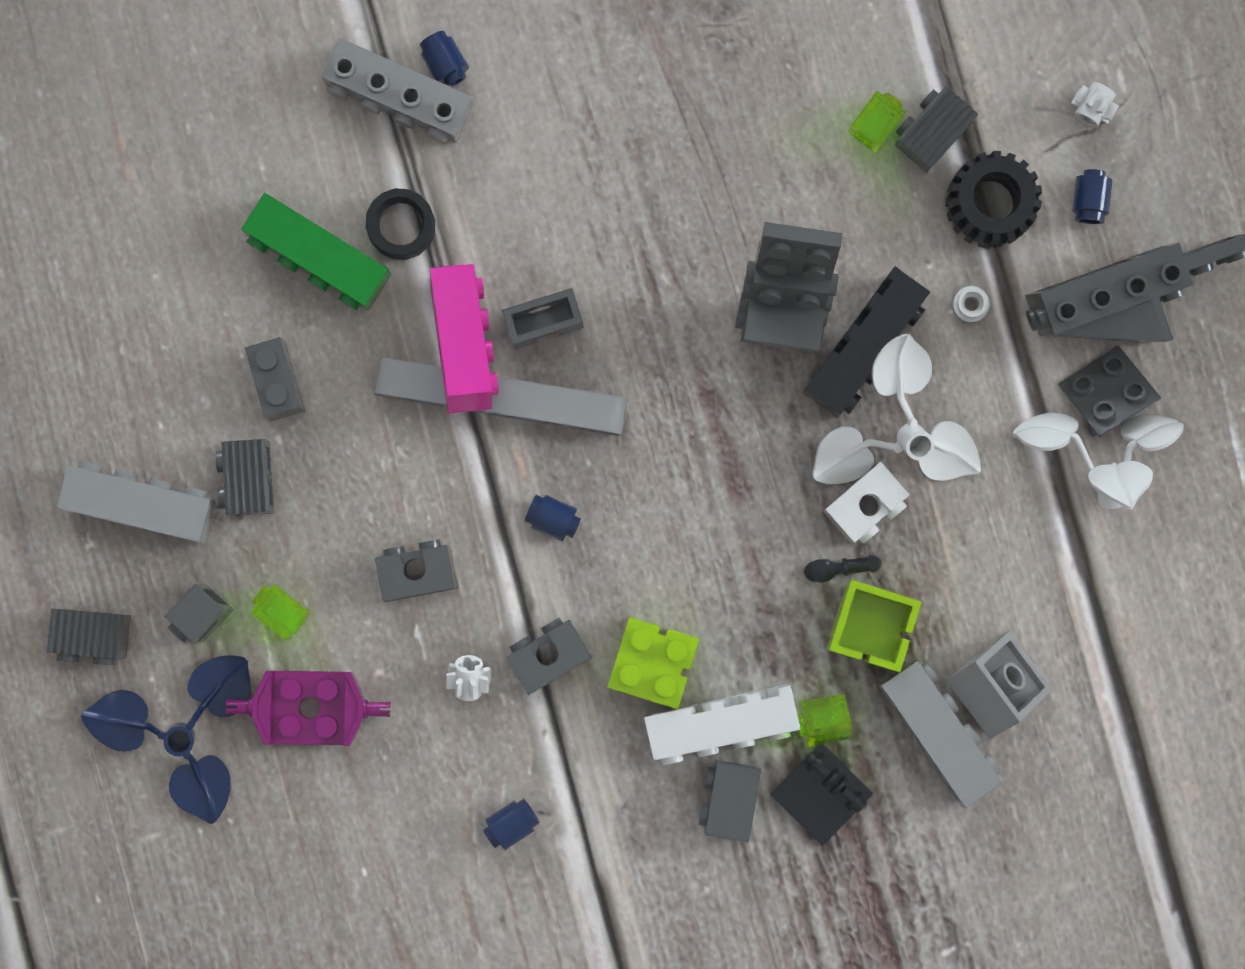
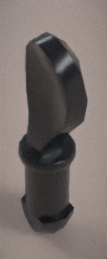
M874 555L848 560L843 558L842 563L833 562L829 559H817L805 566L804 574L812 582L823 583L830 581L840 572H843L844 576L852 573L876 572L880 569L882 562L880 558Z

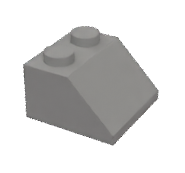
M1010 631L964 663L946 680L955 695L962 701L977 725L982 728L989 739L1021 722L1052 691V688Z

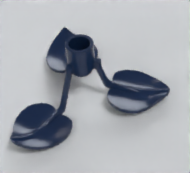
M224 655L207 660L198 666L189 679L188 693L193 699L202 703L187 724L175 723L166 732L145 722L148 716L146 702L138 694L128 690L113 691L102 697L82 712V721L94 738L116 751L124 752L139 748L144 741V729L149 730L158 736L159 739L164 740V747L169 754L178 757L183 756L190 763L180 765L172 773L169 782L171 798L185 812L197 816L209 824H213L220 817L227 804L231 786L230 774L224 762L216 756L207 755L196 761L195 757L190 753L195 742V732L192 728L206 707L215 716L229 717L235 714L226 715V708H237V706H226L227 699H249L251 685L248 660L242 656Z

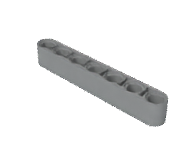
M380 358L375 395L447 408L441 367ZM497 376L499 393L498 395H492V409L470 411L621 436L627 399Z

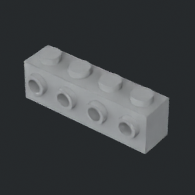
M341 38L338 39L321 76L325 85L328 86L327 91L345 100L348 95L361 101V107L376 114H380L381 110L394 115L393 121L404 127L412 129L415 124L427 130L426 135L441 143H445L447 139L455 143L457 142L474 104L472 96Z
M83 461L79 462L78 468L67 465L56 508L206 544L216 501L207 499L208 491L187 486L185 493L171 490L172 483L151 478L148 485L136 482L137 474L116 469L114 476L100 473L102 466Z
M913 660L904 666L901 672L894 673L878 684V686L960 806L968 808L1002 784L997 776L1002 771L990 754L985 757L976 745L981 740L970 724L967 723L964 726L955 715L960 710L948 693L943 696L934 684L939 679L928 663L921 665L918 660Z

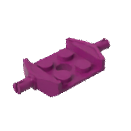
M268 670L265 672L253 698L249 700H226V706H237V708H226V715L249 714V716H252L264 745L350 746L364 718H368V716L390 717L391 710H380V708H391L390 701L368 702V700L364 699L353 672ZM307 697L315 698L320 704V712L315 718H306L300 711L301 702Z

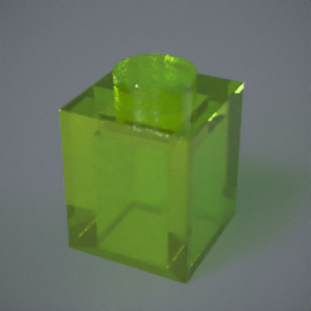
M876 91L851 124L848 133L877 154L901 122L906 111L901 108L903 105L896 97L889 93L882 95Z
M273 584L270 589L264 586L253 599L252 603L256 607L251 614L284 640H291L313 611L281 586Z
M845 694L801 702V714L798 715L801 730H798L799 737L806 736L808 747L851 739L852 725Z

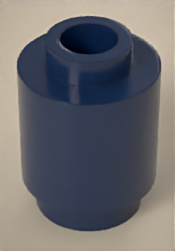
M438 31L420 43L422 49L421 56L436 81L453 87L466 78L465 72L469 69V66L453 38L447 36L445 31Z
M1087 169L1084 170V175L1076 176L1072 212L1076 213V222L1103 224L1105 216L1109 215L1112 179L1106 177L1105 171Z
M535 495L524 521L532 524V529L563 542L566 536L574 537L581 518L575 516L577 508L548 495H545L544 498Z
M524 798L519 802L512 801L485 819L488 827L483 829L494 848L501 845L504 850H507L534 832L533 827L538 825L540 821Z

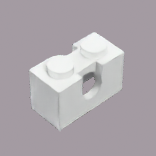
M879 462L823 512L851 544L855 543L858 539L864 544L879 531L875 524L884 516L892 520L907 507L903 500L910 494L884 464ZM863 496H870L878 503V510L873 516H866L860 510L859 502Z

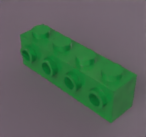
M265 192L241 228L249 237L246 243L263 254H265L267 249L279 255L278 263L294 273L298 268L310 274L308 278L310 283L325 292L329 287L341 294L338 300L356 311L359 306L369 311L391 276L388 268Z

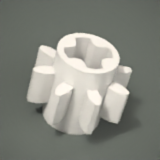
M1093 82L1090 88L1082 85L1071 102L1072 105L1078 107L1074 113L1075 117L1084 124L1095 128L1099 126L1101 121L1108 124L1119 108V105L1113 103L1116 97L1115 92L1098 82Z
M472 655L462 656L456 660L455 664L450 663L448 665L446 689H454L455 697L458 699L474 701L480 698L482 693L489 692L491 667L483 668L482 660Z

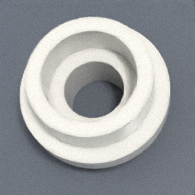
M976 286L962 288L953 300V309L957 317L969 323L977 322L984 318L990 307L987 294ZM966 299L976 301L977 308L975 311H969L965 308L964 303Z

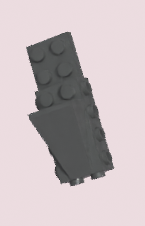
M770 222L764 223L755 262L748 261L746 276L738 306L735 328L742 329L740 342L819 353L824 326L827 325L828 314L831 312L833 296H836L839 274L833 272L840 252L843 233Z
M1245 233L1233 235L1185 253L1182 252L1180 243L1160 246L1025 295L1030 310L1026 311L1028 323L1032 331H1038L1039 336L1145 343L1173 340L1161 301L1167 302L1184 296L1183 289L1194 285L1191 275L1195 276L1213 270L1212 262L1216 261V264L1220 265L1245 258Z

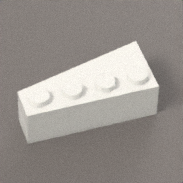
M787 684L644 716L653 760L661 759L662 765L684 761L683 754L697 752L698 757L720 753L718 747L733 744L734 749L755 745L754 739L769 736V741H775L791 737V731L801 730L791 685Z

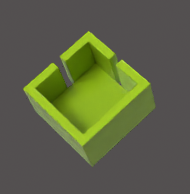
M852 579L847 580L826 650L856 660H861L864 654L866 655L865 663L894 672H901L910 640L899 638L901 632L913 633L922 601Z
M629 617L607 687L678 709L688 677L682 676L681 673L683 668L691 669L700 639L671 629H667L666 635L659 634L661 626Z

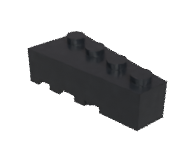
M894 266L802 393L837 418L843 411L850 414L862 398L857 394V391L864 382L869 385L873 383L871 372L878 353L888 342L900 336L899 334L907 324L912 327L916 324L926 310L921 305L930 294V291Z

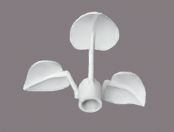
M909 334L900 335L888 342L875 358L871 372L872 382L878 393L884 396L897 393V399L908 420V424L902 426L898 431L897 442L890 443L874 439L863 441L861 433L853 427L840 426L834 428L823 436L817 446L812 476L816 481L825 484H842L861 478L874 464V456L867 448L870 446L894 450L896 453L904 451L910 458L918 460L921 471L933 480L945 481L981 472L977 447L964 427L955 422L944 421L937 423L929 434L917 424V420L914 418L905 400L904 393L915 394L928 384L932 375V363L927 352Z
M1045 413L1034 416L1021 423L1013 431L1012 438H1017L1030 448L1042 451L1060 449L1070 441H1073L1089 472V483L1097 490L1098 504L1106 509H1116L1123 506L1132 510L1139 497L1149 488L1153 481V472L1148 466L1131 461L1133 450L1137 446L1142 450L1150 452L1168 447L1183 433L1184 424L1175 419L1158 415H1141L1131 418L1121 427V437L1126 441H1130L1126 447L1123 462L1096 467L1093 466L1080 436L1074 433L1079 428V424L1071 416L1061 413Z

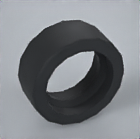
M394 188L381 193L372 201L366 213L365 228L370 241L381 254L392 259L408 260L419 256L430 246L435 235L436 221L430 205L420 194L409 189ZM397 203L408 204L414 207L422 219V229L419 236L413 242L406 245H394L388 242L382 236L379 228L383 212L389 206Z

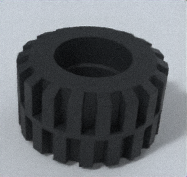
M993 151L990 155H986V152L978 154L973 160L969 159L956 173L947 189L949 193L945 199V207H949V212L947 213L949 222L953 220L955 223L953 229L957 234L962 232L966 235L965 241L971 244L974 240L979 242L978 247L986 248L988 245H993V248L1002 247L1005 243L1010 244L1016 241L1035 222L1038 217L1036 214L1042 205V201L1039 200L1042 188L1041 185L1036 186L1035 181L1038 179L1035 171L1029 173L1026 169L1029 164L1024 159L1019 163L1015 161L1016 155L1012 153L1002 156L1001 151ZM986 181L997 182L1009 191L1013 201V208L1007 217L994 219L985 216L978 210L973 195L974 189L979 183Z

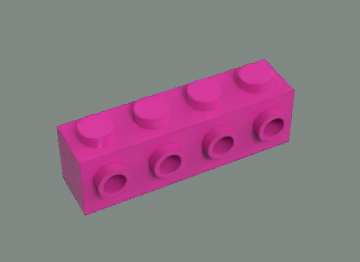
M474 264L430 268V289L447 413L492 409V395H498L499 391L496 372L490 373L488 363L494 362L492 341H485L484 331L489 330L487 309H480L479 299H484L482 277L476 278Z

